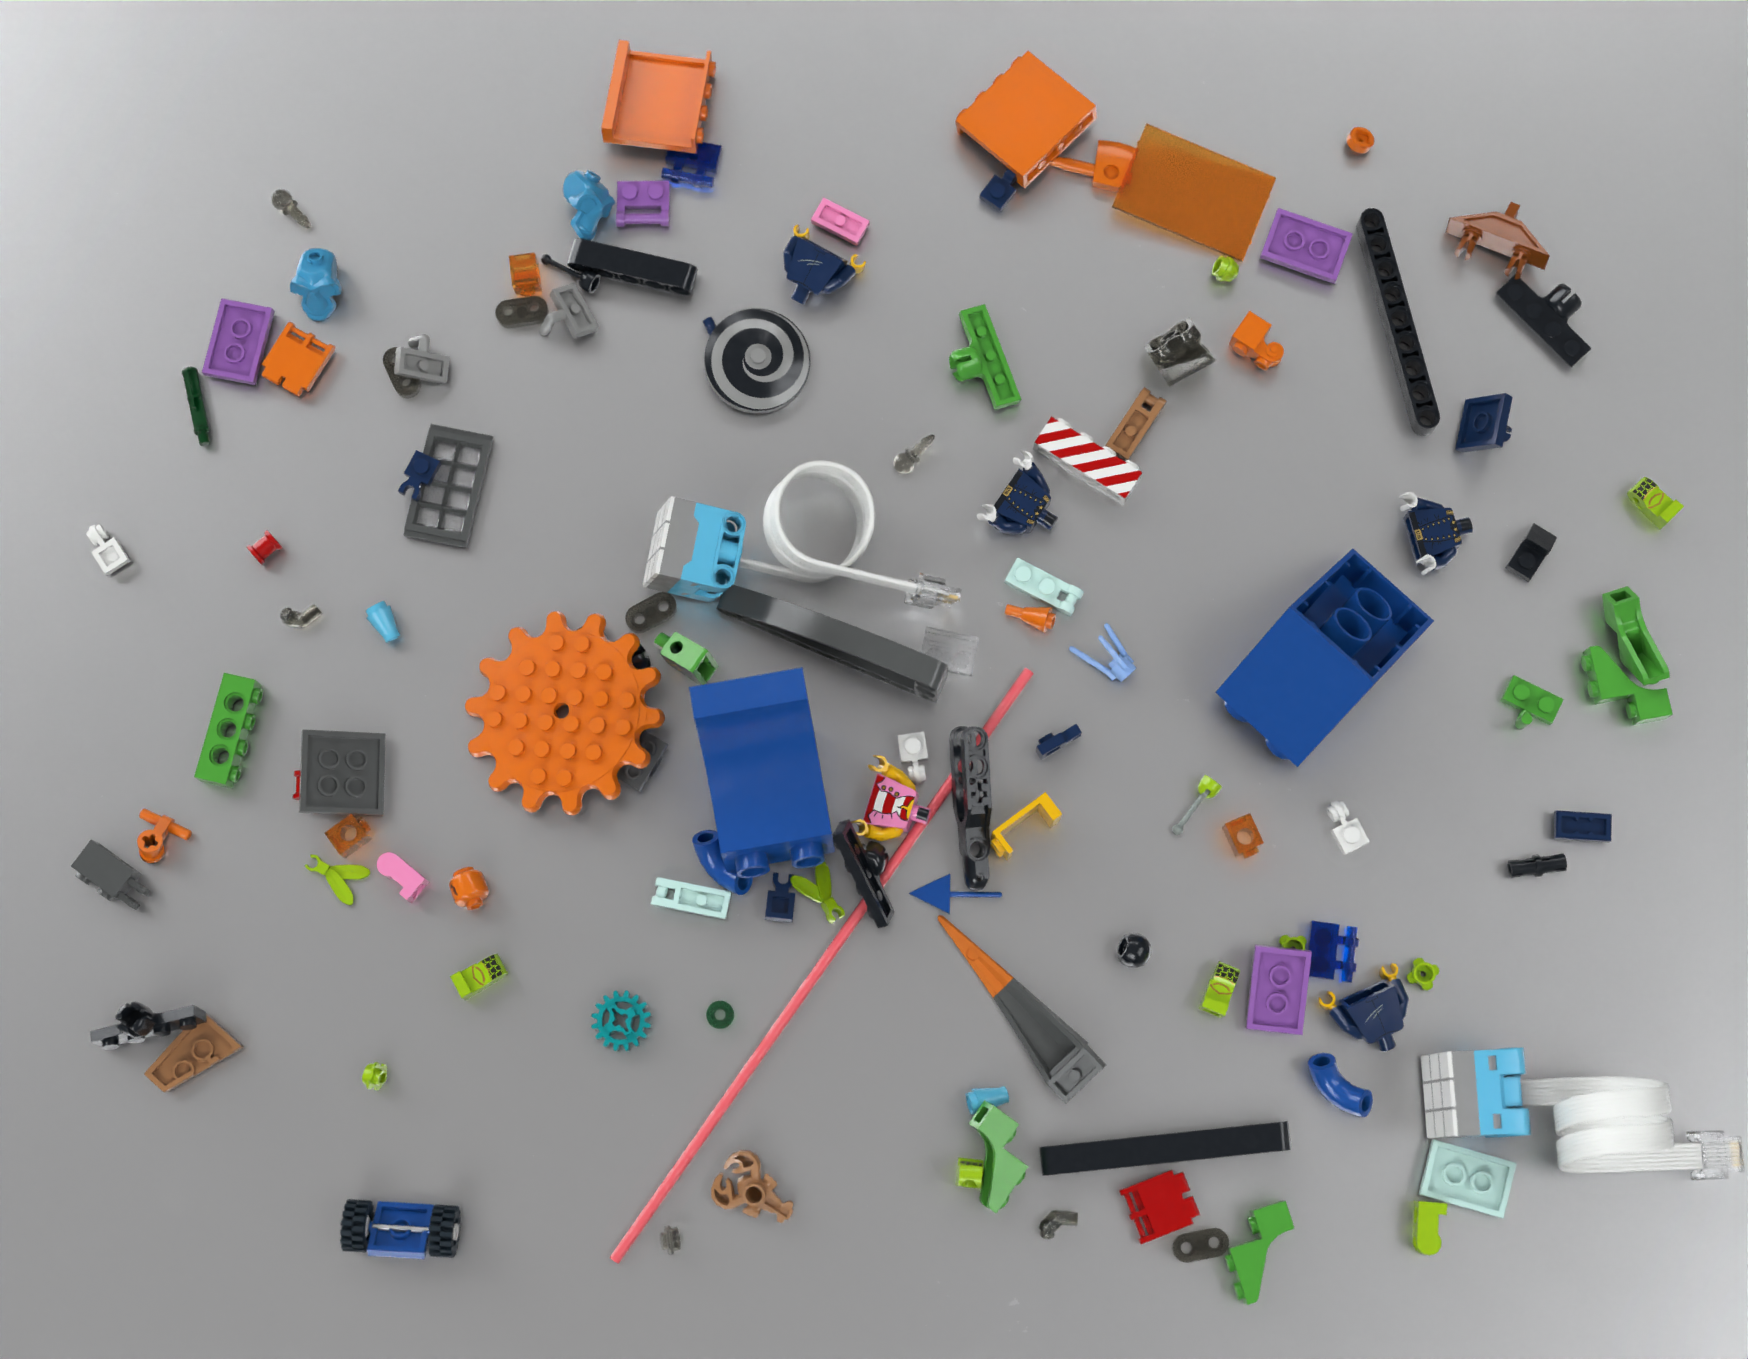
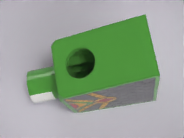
M662 632L654 641V647L661 650V656L670 666L699 685L707 684L719 667L707 649L678 632H674L671 637Z

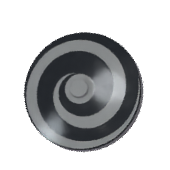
M746 309L722 320L711 333L705 349V373L713 391L729 406L746 413H769L787 406L802 391L810 370V351L802 332L785 316L766 309Z

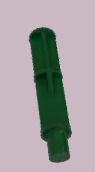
M186 367L182 370L193 421L194 434L198 436L199 445L206 446L210 444L208 435L210 427L207 421L203 402L204 398L197 373L198 370L195 367Z

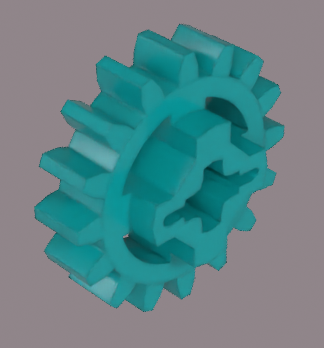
M625 990L623 997H620L618 991H614V998L612 999L606 995L603 996L604 1005L596 1003L595 1006L600 1011L599 1013L591 1014V1017L597 1019V1023L591 1025V1028L599 1029L600 1032L595 1037L598 1040L605 1038L603 1046L608 1047L613 1043L614 1051H618L620 1045H623L625 1051H630L631 1043L637 1047L640 1046L639 1037L647 1039L648 1036L644 1033V1029L652 1028V1025L646 1022V1019L652 1017V1014L644 1012L648 1004L646 1002L638 1004L640 996L637 994L631 999L629 991ZM625 1002L633 1005V1007L627 1010L620 1009L616 1003ZM608 1010L610 1013L609 1021L604 1025V1015ZM615 1011L623 1017L628 1016L625 1020L628 1031L620 1025H615L618 1022ZM640 1016V1024L635 1032L633 1029L634 1021ZM619 1032L623 1033L627 1039H614L610 1035Z

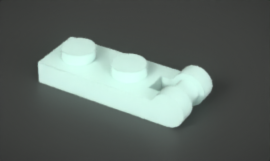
M1018 557L1004 582L1068 616H1072L1076 601L1080 600L1084 594V591L1080 588L1070 585ZM1060 592L1067 594L1064 601L1057 599Z
M656 878L655 886H657L656 895L652 896L651 905L726 920L732 895L731 892L666 878ZM668 889L675 890L673 900L666 898Z

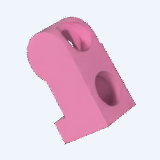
M384 853L377 860L378 871L385 877L394 879L403 886L399 894L411 903L429 884L427 879L394 853Z

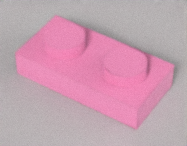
M824 197L811 218L812 224L855 246H858L870 225L869 220Z

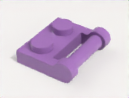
M617 181V227H625V224H661V227H669L670 182ZM661 209V213L626 214V210Z

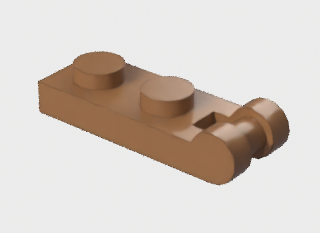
M1145 387L1105 445L1114 450L1117 456L1124 461L1130 459L1167 403L1165 399L1161 397L1158 399L1151 395V391ZM1144 403L1152 407L1150 412L1142 408Z

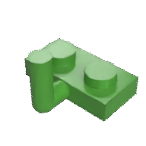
M1513 675L1500 701L1520 710L1515 726L1518 729H1524L1532 722V717L1551 725L1564 699Z

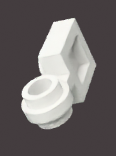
M101 524L89 527V531L86 532L88 538L93 545H100L91 553L106 575H110L130 562V559L116 538L113 537L106 542L109 535Z
M925 732L897 735L901 764L912 762L913 766L908 767L909 779L915 782L916 785L921 784V781H926L924 764L918 765V761L928 760Z
M1336 800L1331 802L1330 806L1327 807V812L1333 822L1338 821L1340 826L1332 829L1331 832L1343 855L1368 844L1370 841L1358 818L1349 822L1346 821L1349 811L1343 801L1337 802Z

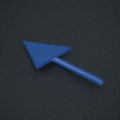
M950 874L909 893L950 914V897H1002L1001 892L950 891Z

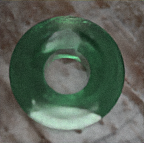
M725 1001L713 1002L706 1012L707 1021L714 1028H726L733 1022L734 1010ZM718 1010L725 1011L726 1016L723 1020L716 1019L715 1014Z

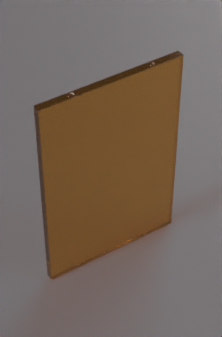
M1146 123L1140 140L1137 141V147L1121 186L1118 187V193L1112 208L1242 262L1251 244L1266 202L1270 198V192L1276 177Z

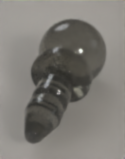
M278 189L272 194L271 202L276 209L282 210L284 215L289 214L300 225L308 229L311 228L308 218L296 207L298 202L292 200V196L287 190Z
M933 434L926 436L912 450L907 447L905 452L896 455L893 461L896 471L903 474L909 473L914 468V464L920 461L918 456L931 446L935 436Z

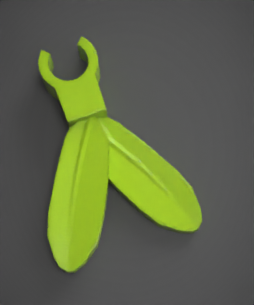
M310 855L311 858L317 859L318 865L315 868H310L306 864L304 865L306 869L324 875L339 900L346 905H352L354 902L353 893L343 879H363L370 875V870L362 865L330 866L324 863L317 855Z
M825 862L815 867L816 885L802 876H792L790 882L793 887L811 900L820 903L829 923L833 924L836 921L832 911L837 912L839 918L845 915L844 909L838 906L834 898L831 897L830 871Z

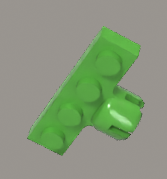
M983 304L961 310L959 317L968 338L969 346L952 351L949 357L950 368H957V372H954L953 376L958 381H965L976 377L982 378L995 410L1018 404L1021 401V397L986 305Z

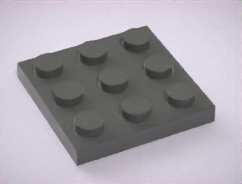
M302 730L299 813L382 816L384 810L386 734Z

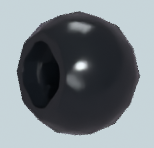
M1139 933L1124 935L1117 948L1119 960L1130 968L1144 966L1152 954L1151 944L1146 937Z

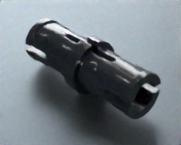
M1563 853L1542 857L1540 855H1532L1531 858L1509 860L1507 868L1510 878L1527 875L1540 877L1545 873L1566 871L1567 861Z

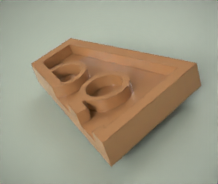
M206 1013L207 1022L198 1024L195 1029L183 1030L148 1068L144 1075L159 1089L167 1093L244 1047Z

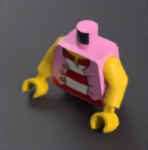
M873 755V757L879 760V766L876 768L868 764V768L872 771L881 772V774L877 773L863 820L851 821L852 824L855 823L859 827V831L856 832L857 836L863 835L866 838L886 841L900 837L903 832H909L912 821L927 824L931 809L917 805L919 794L915 791V784L902 770L887 763L884 756Z

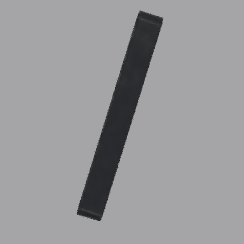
M1368 208L1361 214L1356 226V232L1411 427L1417 435L1427 436L1438 425L1440 413L1384 216L1378 209ZM1364 221H1372L1376 227H1368ZM1371 245H1379L1383 251H1374ZM1378 269L1387 270L1389 276H1382ZM1385 294H1393L1396 297V300H1388L1385 297ZM1392 318L1401 319L1403 325H1395ZM1399 343H1407L1410 346V350H1403L1400 348ZM1406 367H1413L1417 371V375L1409 374L1406 371ZM1418 391L1422 393L1424 400L1416 399L1413 396V392ZM1420 417H1428L1431 425L1423 424L1420 421Z
M1288 1121L1039 1147L1042 1176L1292 1150Z

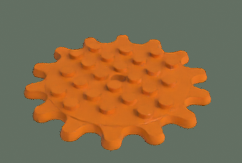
M560 611L548 614L545 631L539 637L530 636L522 627L511 629L508 635L509 642L512 645L510 656L504 661L487 657L480 662L481 674L490 681L489 689L483 696L471 697L465 703V710L470 716L479 717L484 721L482 733L468 744L469 753L477 758L486 755L495 758L496 767L489 777V787L495 792H501L513 783L520 784L524 790L522 807L527 812H537L545 798L555 795L560 798L563 811L570 816L577 815L582 809L583 795L589 789H597L604 798L614 800L621 793V786L617 779L619 769L625 765H632L635 768L643 769L651 761L650 753L641 746L639 739L644 730L659 728L665 721V714L662 710L649 707L645 702L646 692L658 685L661 680V673L655 667L635 668L632 663V657L640 646V639L634 633H627L615 642L608 641L604 635L606 619L599 613L588 616L582 628L575 631L568 627L566 617ZM566 704L569 707V713L566 717L560 719L556 711Z

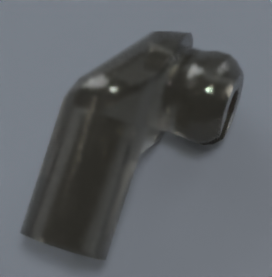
M313 603L304 612L292 611L288 607L284 608L280 612V618L283 624L288 627L305 628L323 613Z
M1051 1211L1040 1222V1236L1044 1239H1052L1061 1225L1077 1226L1078 1212Z

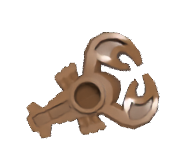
M739 1150L732 1153L727 1158L723 1168L727 1170L733 1163H738L739 1166L733 1168L731 1173L738 1174L750 1171V1174L738 1178V1194L735 1195L734 1186L729 1177L726 1179V1187L722 1186L724 1173L720 1172L711 1187V1196L715 1204L725 1210H729L747 1203V1207L742 1212L748 1216L757 1218L761 1209H763L764 1211L776 1213L777 1222L783 1223L785 1219L788 1220L794 1209L792 1207L794 1203L791 1200L784 1203L781 1201L780 1197L773 1191L777 1186V1182L769 1174L765 1173L764 1180L761 1178V1161L758 1155L750 1150Z

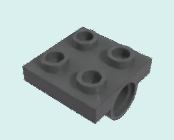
M645 730L641 733L639 741L641 746L651 755L649 765L643 769L635 768L632 765H625L619 769L617 778L638 791H641L646 781L656 772L661 763L662 755L669 745Z

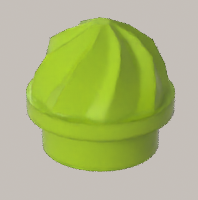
M1219 256L1212 267L1211 273L1220 282H1231L1238 276L1239 266L1232 257Z

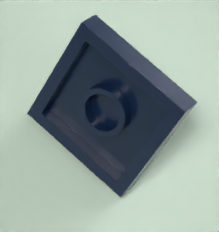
M1507 393L1465 399L1455 449L1465 453L1502 448L1503 443L1511 437L1509 433L1512 432V428L1507 423L1513 397Z

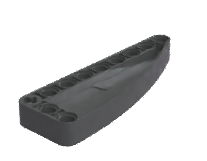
M733 584L723 592L716 607L717 610L728 616L931 702H937L947 680L948 665L938 659L851 624L757 591Z

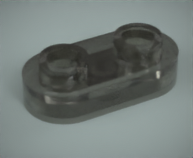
M539 296L504 300L498 304L495 310L499 324L505 328L540 324L544 322L549 314L546 301ZM533 305L539 306L538 310L534 312L530 311V308ZM512 309L513 312L507 316L504 315L505 310Z
M398 347L390 348L383 356V364L398 395L403 398H413L421 390L420 379L394 374L395 363H392V359L396 357V349ZM405 379H410L411 382L409 385H402V382Z
M667 592L656 593L628 609L625 616L626 624L631 631L644 633L671 619L677 611L676 601ZM665 603L668 605V609L660 611L659 606ZM638 616L645 618L642 624L635 623V619Z
M1218 1228L1184 1233L1174 1239L1172 1252L1179 1261L1186 1263L1219 1257L1227 1251L1229 1239L1227 1234ZM1211 1237H1216L1219 1241L1218 1246L1215 1248L1209 1245ZM1184 1242H1188L1191 1246L1190 1252L1186 1254L1181 1251V1245Z

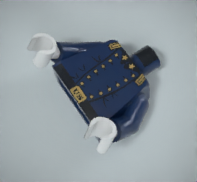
M1021 450L1025 457L1024 461L1021 462L1019 458L1014 457L1013 462L1015 465L1022 466L1023 470L1018 469L994 506L991 504L981 505L986 509L987 514L979 513L977 518L981 521L988 520L990 525L1003 534L1031 533L1037 523L1050 531L1058 520L1057 516L1046 510L1051 502L1050 489L1043 474L1033 463L1032 454Z
M1413 492L1399 495V498L1404 499L1406 503L1400 506V510H1411L1407 512L1403 519L1417 566L1423 565L1425 568L1421 571V574L1425 575L1432 570L1445 568L1456 556L1457 549L1462 544L1460 535L1473 532L1470 518L1455 520L1452 508H1444L1442 504L1418 498Z

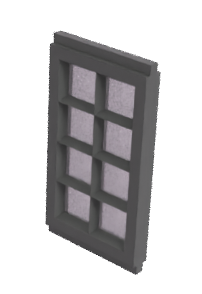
M435 424L430 425L423 453L440 461L441 466L430 487L422 485L419 501L416 502L411 499L404 527V536L467 548L490 457L493 436Z

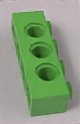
M223 674L194 776L201 782L233 789L234 782H238L241 774V767H239L241 757H244L248 750V741L246 740L248 732L254 728L256 715L254 714L256 704H260L263 697L262 685L258 681L233 674ZM243 699V707L239 711H233L234 703L237 700ZM235 725V734L232 737H226L227 728ZM224 751H228V760L225 763L219 764V755Z

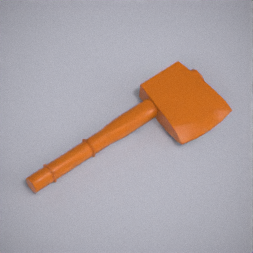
M1098 140L1095 164L1072 158L1057 157L1050 166L1093 177L1092 187L1123 194L1125 186H1130L1133 175L1131 170L1139 149L1119 142Z

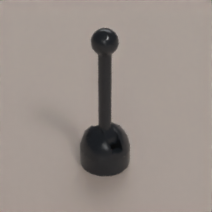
M548 254L541 257V262L544 265L550 264L578 278L579 286L584 291L592 294L597 289L601 279L599 274L590 270L580 274L552 260Z

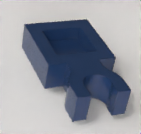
M416 450L404 472L405 476L409 477V479L401 484L398 492L405 496L406 491L409 488H413L415 491L411 498L418 502L421 497L422 485L430 487L441 466V462Z
M1076 723L1055 736L1049 733L1038 740L1039 745L1035 751L1042 760L1066 744L1081 737L1082 732Z
M773 872L772 883L775 891L768 890L765 920L792 923L795 893H789V890L793 886L790 878L794 874H789L788 882L781 884L778 881L779 873Z

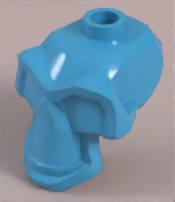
M576 170L569 173L565 178L563 196L578 211L571 220L573 229L581 239L591 241L596 234L600 218L609 216L615 200L609 195L608 189L599 182L600 176L590 170H587V172Z
M321 248L309 249L301 255L296 276L290 282V292L303 296L301 306L311 320H326L336 308V302L332 296L342 293V286L337 279L336 257L333 252Z

